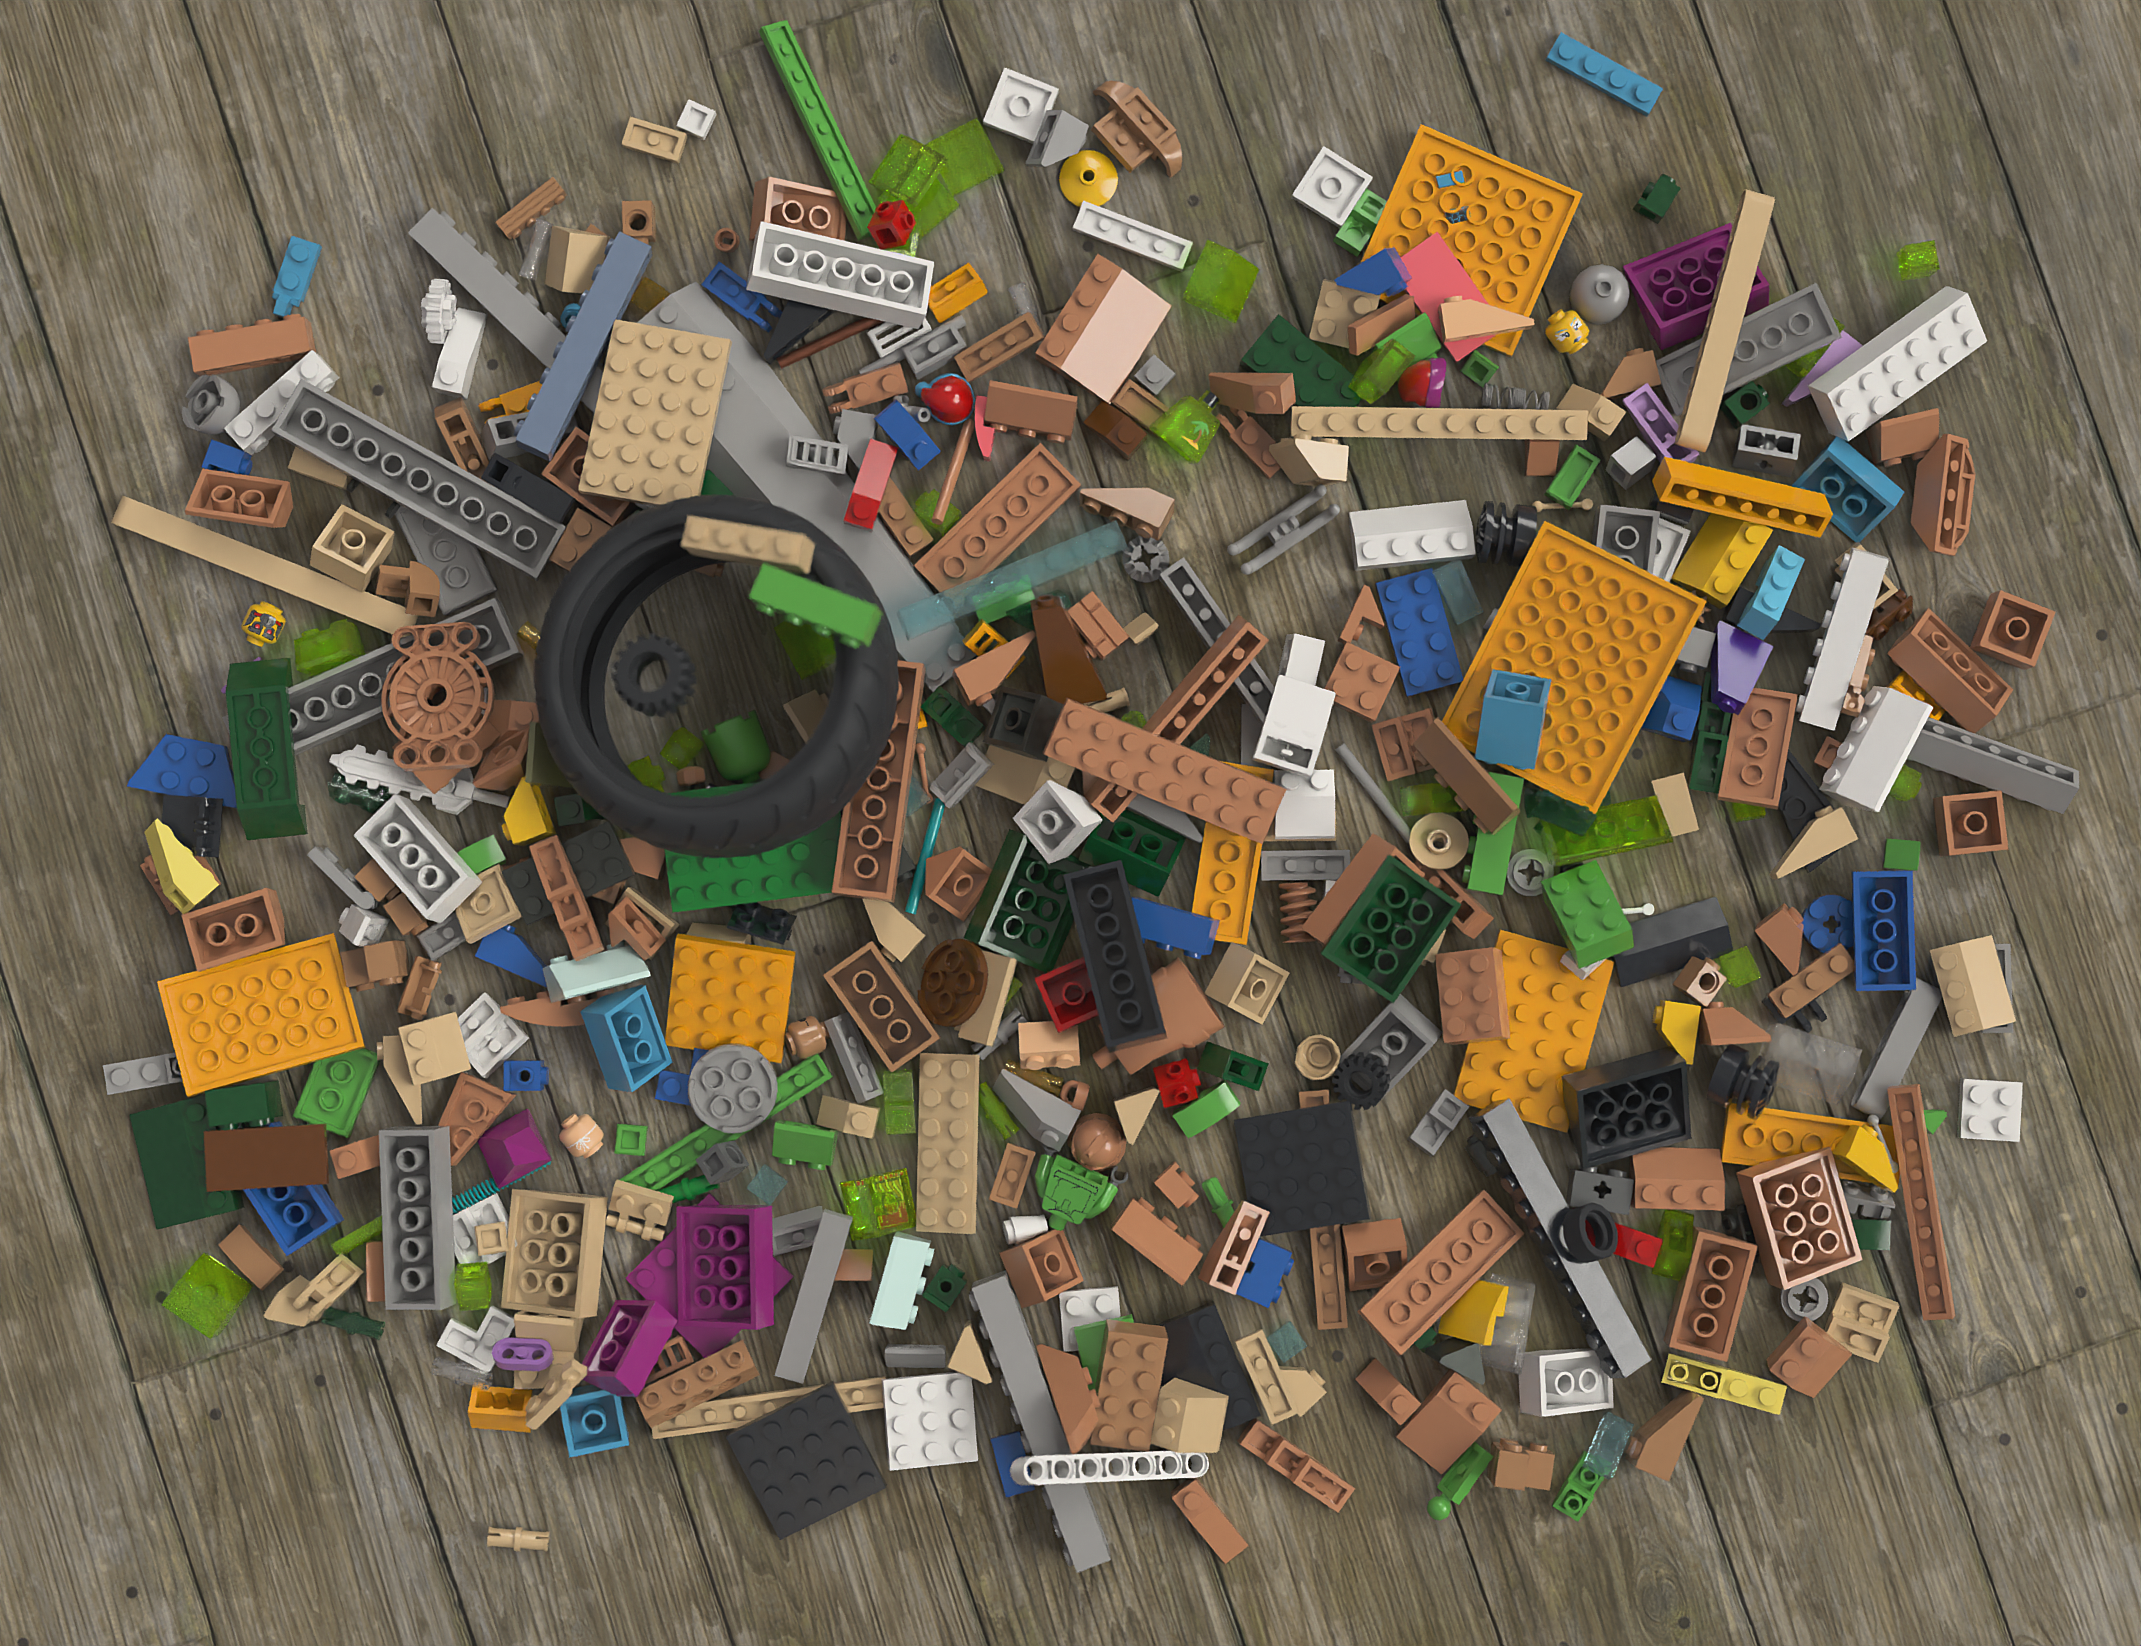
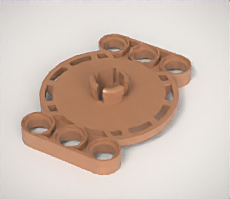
M468 622L403 626L398 628L392 636L393 646L403 656L396 661L388 672L382 689L381 703L388 727L402 741L395 748L393 759L396 765L404 771L470 768L476 766L482 759V749L473 739L481 733L489 721L494 707L495 692L493 680L487 667L471 652L477 648L481 637L479 631ZM466 629L473 632L471 642L468 644L459 643L458 636L460 632ZM437 631L442 632L444 635L443 642L439 646H431L429 644L430 635ZM405 634L414 635V643L409 648L400 647V639ZM476 663L481 667L485 677H480L473 668ZM484 686H488V703L484 702ZM442 687L447 692L444 703L439 706L430 705L427 700H432L433 696ZM389 692H390V697H389V699H390V706H391L390 708H388V695H389ZM485 710L482 720L475 727L474 724L479 719L481 711ZM391 717H394L401 726L400 731L395 728ZM470 730L471 733L465 736L464 734ZM471 745L475 749L473 758L467 761L460 758L461 749L464 746ZM438 747L444 748V759L437 763L432 762L430 758L432 750ZM408 749L414 750L416 754L415 760L408 765L402 764V753Z

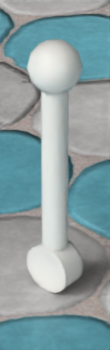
M1647 903L1642 907L1624 908L1622 911L1624 914L1643 913L1651 915L1654 912V906Z

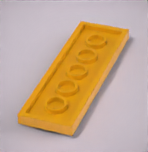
M1224 762L1272 782L1274 769ZM1206 821L1191 912L1220 920L1215 940L1246 945L1262 844Z
M1731 1103L1726 1108L1720 1153L1721 1160L1727 1163L1755 1166L1763 1162L1830 1147L1833 1151L1852 1124L1860 1127L1865 1124L1872 1129L1873 1126H1870L1868 1122L1764 1108L1760 1117L1755 1121L1748 1118V1108L1741 1115L1736 1112L1737 1104ZM1878 1124L1892 1160L1899 1165L1893 1126ZM1833 1155L1840 1179L1871 1183ZM1900 1168L1896 1173H1893L1897 1186L1899 1185Z

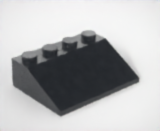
M1671 1046L1562 1076L1564 1104L1580 1165L1583 1169L1692 1139L1687 1063Z
M1214 1301L1156 1324L1157 1326H1165L1168 1336L1160 1388L1172 1379L1178 1378L1229 1396L1223 1430L1233 1428L1261 1416Z

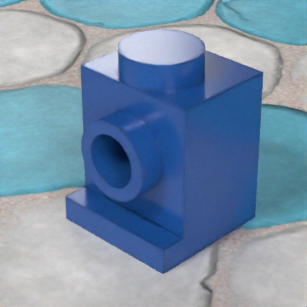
M211 439L201 467L209 470H216L217 468V471L249 475L253 465L251 461L252 455Z
M544 1060L504 1061L503 1091L544 1090V1085H548L549 1068L544 1067ZM524 1070L530 1073V1079L527 1082L521 1079V1073Z

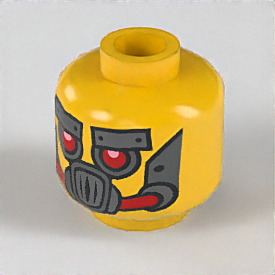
M261 601L260 604L251 605L241 624V629L248 634L246 640L260 647H263L264 643H275L286 623L284 616L281 615L283 611L264 601Z

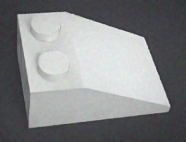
M1594 1349L1540 1350L1518 1353L1520 1413L1543 1417L1614 1408L1612 1378H1609L1601 1369L1600 1360Z

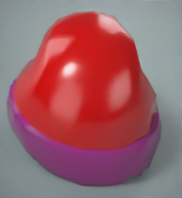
M1445 358L1422 360L1404 370L1398 381V392L1403 402H1414L1425 408L1440 407L1441 392L1446 374Z

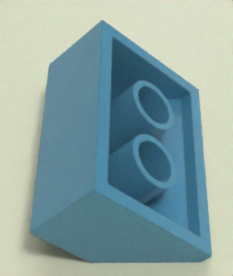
M1837 436L1816 456L1792 484V487L1825 494L1833 513L1830 521L1856 543L1860 542L1895 508L1904 494V491L1844 439Z
M645 985L635 986L602 996L580 1011L608 1089L634 1092L673 1063Z

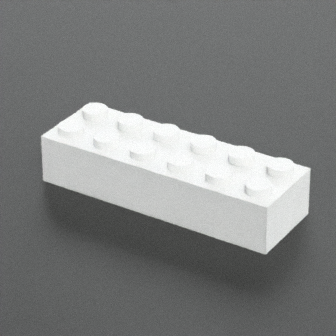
M761 221L754 239L746 290L919 329L927 314L934 262Z
M1948 286L1944 287L1808 385L1830 434L1850 441L1987 342L1968 293Z

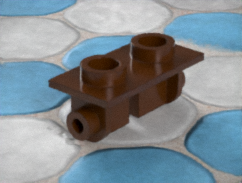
M1898 589L1897 592L1878 606L1883 611L1879 614L1873 608L1865 635L1873 637V641L1881 640L1889 632L1891 626L1896 622L1901 623L1911 615L1913 597L1910 595L1907 598L1906 594L1901 589Z

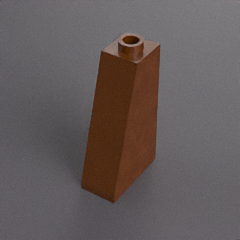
M1047 594L1030 601L1046 696L1063 705L1066 698L1081 704L1107 699L1104 682L1060 596Z

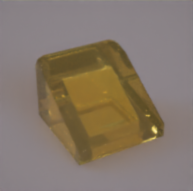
M644 277L636 288L630 302L648 314L668 297L670 293L659 284Z

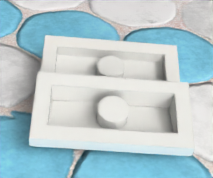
M486 992L458 1017L469 1062L486 1079L529 1039L528 1035L510 1016L501 1013L500 1006Z
M498 1193L453 1215L454 1253L465 1275L506 1255V1252L478 1256L474 1226L505 1222L508 1238L509 1215Z

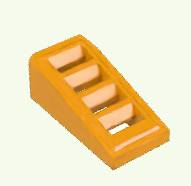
M983 619L962 640L964 645L978 657L986 654L984 650L994 639L998 643L992 650L1008 643L1002 635ZM985 633L990 635L980 647L976 645ZM1023 655V656L1020 658V660L1017 662V664L1014 666V668H1013V669L1011 670V672L1008 674V676L1006 677V679H1007V678L1009 677V675L1019 666V664L1026 658L1025 655Z

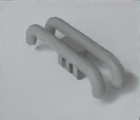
M1317 485L1307 495L1237 542L1228 546V553L1235 556L1265 536H1268L1274 544L1251 561L1244 563L1241 566L1242 574L1249 575L1257 571L1339 514L1340 507L1337 504H1331L1326 510L1299 528L1300 524L1295 516L1316 503L1326 494L1327 488L1324 485Z

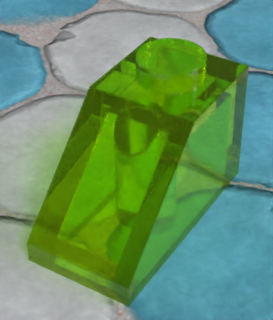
M1392 338L1361 362L1348 387L1356 392L1360 398L1372 404L1387 393L1414 360L1415 355Z
M1427 783L1400 787V804L1403 817L1463 812L1464 810L1453 799L1457 793L1450 786L1444 789L1440 783Z
M1664 1209L1657 1237L1663 1239L1651 1274L1677 1281L1681 1280L1692 1256L1693 1214L1674 1209Z

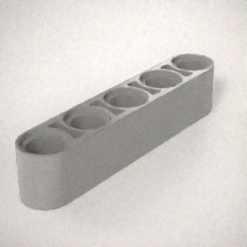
M1916 978V990H1905L1851 1102L1853 1108L1869 1116L1874 1114L1878 1116L1879 1120L1884 1116L1890 1105L1887 1088L1889 1086H1899L1942 998L1940 989Z

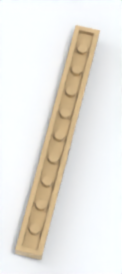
M1291 406L1290 436L1303 434L1312 437L1587 440L1588 410Z

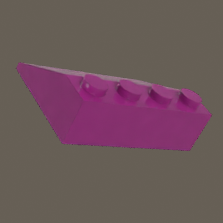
M1731 223L1623 266V271L1645 323L1660 350L1704 333L1732 230ZM1758 266L1744 316L1769 306V283Z
M772 1205L677 1206L678 1326L758 1330L774 1325Z

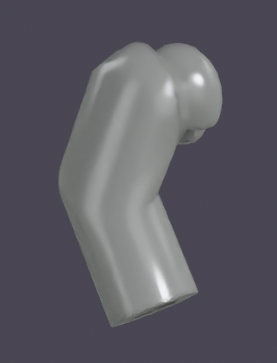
M907 395L893 397V401L897 400L915 421L927 422L930 419L929 409L908 405L909 398Z

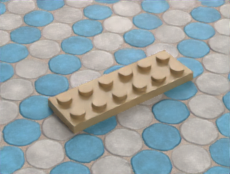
M920 1053L916 1231L976 1233L979 1055Z

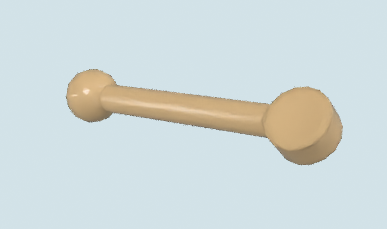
M1586 498L1582 502H1574L1571 508H1582L1584 511H1588L1593 507V501ZM1535 501L1532 506H1536L1537 512H1541L1543 509L1565 508L1558 503Z

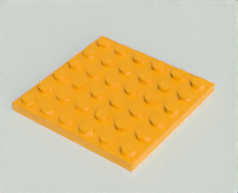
M1421 124L1361 263L1385 248L1395 247L1399 256L1402 257L1438 232L1489 305L1529 317L1583 193ZM1462 171L1465 182H1458L1454 177V172ZM1451 173V178L1456 185L1439 189L1436 176ZM1468 206L1466 211L1467 220L1450 224L1445 213L1453 214L1458 212L1461 207ZM1403 290L1389 297L1387 294H1382L1379 301L1389 304L1407 293ZM1415 306V316L1418 317L1421 313ZM1523 330L1497 334L1482 345L1512 357Z

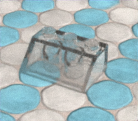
M1769 1022L1766 1032L1771 1035V1042H1763L1759 1055L1765 1057V1066L1770 1060L1779 1062L1776 1086L1838 1105L1854 1078L1862 1049L1779 1023Z
M1492 1273L1491 1280L1487 1279L1486 1281L1508 1286L1509 1288L1504 1316H1496L1492 1344H1479L1482 1365L1521 1374L1536 1285L1526 1278Z

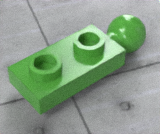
M1474 1442L1453 1463L1438 1484L1437 1488L1443 1493L1441 1496L1433 1497L1428 1502L1427 1512L1429 1516L1435 1520L1446 1519L1451 1512V1501L1458 1505L1461 1503L1481 1473L1487 1468L1493 1455L1477 1442Z

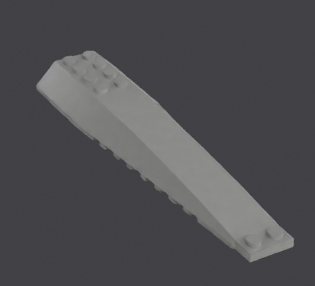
M697 282L670 294L637 322L645 325L731 339L732 345L706 469H709L735 496L752 498L792 511L809 520L832 538L862 570L879 597L891 625L900 661L923 663L926 668L924 683L934 692L939 685H944L953 677L952 673L955 668L972 661L977 656L964 645L962 641L964 637L959 633L958 626L878 516L872 532L844 524L843 520L855 485L846 471L845 475L786 467L790 435L823 439L769 365ZM798 445L796 459L802 460L804 446ZM816 447L809 448L808 461L814 462ZM821 449L820 464L826 463L827 449ZM833 455L831 466L837 467L838 460Z

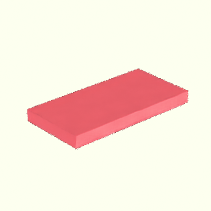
M1438 232L1401 257L1412 279L1406 282L1408 287L1405 289V292L1408 295L1414 296V305L1419 312L1427 314L1436 336L1455 363L1495 336L1490 335L1443 343L1438 307L1440 304L1445 303V298L1462 296V300L1472 299L1484 304L1488 303Z

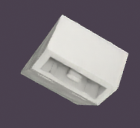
M1279 675L1252 760L1307 778L1311 777L1336 693Z

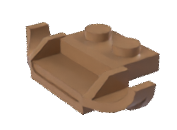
M1106 81L1093 91L1095 96L1100 95L1110 103L1108 108L1110 112L1095 123L1091 131L1129 173L1150 157L1154 161L1160 158L1166 167V174L1170 178L1181 170L1182 151L1176 135L1177 130L1138 87L1134 89L1126 83Z

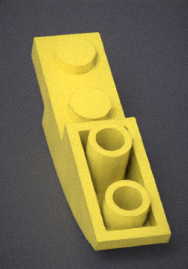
M1671 1353L1668 1355L1662 1383L1714 1398L1725 1399L1780 1415L1787 1385L1763 1379L1756 1375Z

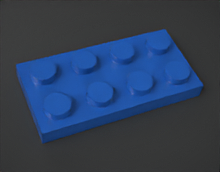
M1433 568L1375 583L1396 663L1400 667L1399 674L1405 696L1408 697L1462 682L1461 668Z

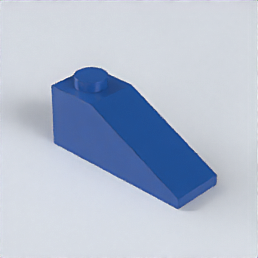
M508 924L483 937L475 957L547 987L542 969L547 967V965L521 935L514 933L516 927Z

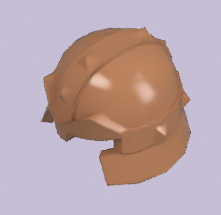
M1092 1113L1081 1117L1075 1122L1068 1136L1067 1145L1072 1148V1155L1080 1165L1100 1173L1112 1169L1120 1162L1125 1153L1127 1140L1124 1130L1117 1120L1107 1114Z

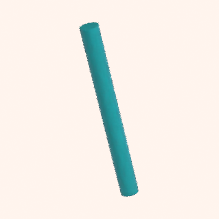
M935 798L905 908V912L915 915L926 879V859L932 857L946 806L938 798Z

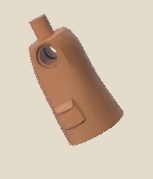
M1179 957L1151 975L1167 1038L1109 1053L1107 1046H1104L1092 1054L1101 1069L1119 1059L1129 1074L1132 1075L1154 1059L1184 1047L1195 1048L1196 1045L1210 1039V1035L1225 1028L1214 1006ZM1100 1023L1098 1027L1103 1034L1102 1026Z

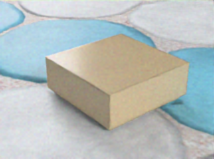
M505 1222L474 1226L478 1256L509 1252Z

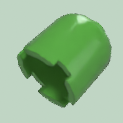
M756 710L748 712L750 718L743 720L742 716L738 715L714 725L716 731L709 733L708 728L700 731L717 771L726 780L735 781L742 779L743 784L752 782L760 778L758 772L765 769L770 763V749Z

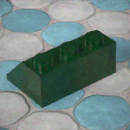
M1127 809L1114 822L1110 821L1100 812L1099 816L1103 820L1090 833L1078 860L1093 867L1122 860L1127 883L1159 897L1186 837Z

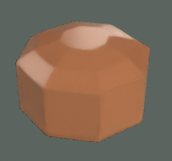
M699 766L685 767L676 773L678 785L680 786L696 785L706 781L705 769Z

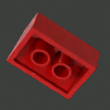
M1084 957L1034 978L1058 1033L1099 1016Z

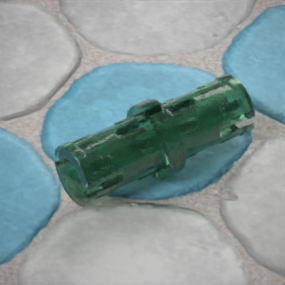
M330 1306L323 1313V1317H326V1319H322L323 1325L346 1330V1333L350 1335L357 1333L380 1340L384 1333V1329H381L385 1327L384 1321L361 1316V1313L357 1311L350 1313Z

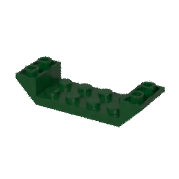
M291 658L231 663L229 666L226 701L236 804L248 841L308 834L305 805L299 803L288 688L293 686Z

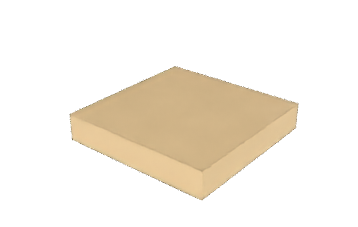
M500 864L478 874L477 876L482 883L455 909L465 939L470 944L522 917L502 874V871H504L503 866Z

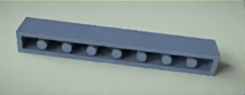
M620 231L615 239L611 238L604 252L607 256L603 264H598L592 274L591 280L594 283L590 291L585 290L579 301L581 309L577 317L572 315L566 327L568 335L564 343L559 341L553 353L555 361L551 369L547 367L544 370L540 379L542 387L538 395L534 393L531 396L527 405L529 413L525 421L520 420L514 431L515 440L519 448L549 462L610 342L615 319L621 320L653 255L650 245Z

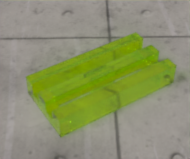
M382 1215L331 1244L335 1253L347 1254L383 1233Z

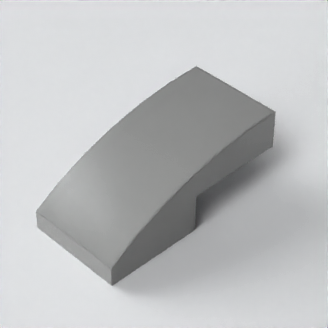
M1444 1089L1407 1140L1430 1157L1434 1156L1469 1106Z

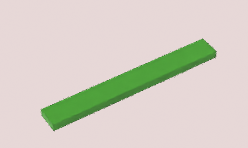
M783 20L761 27L759 33L858 241L871 237L872 235L867 226L875 212L876 206L788 21Z
M819 1053L808 1057L777 1077L778 1093L775 1105L764 1121L833 1077ZM705 1124L621 1178L620 1181L657 1191L698 1165L696 1159L716 1143L734 1141L750 1130L741 1133H724Z

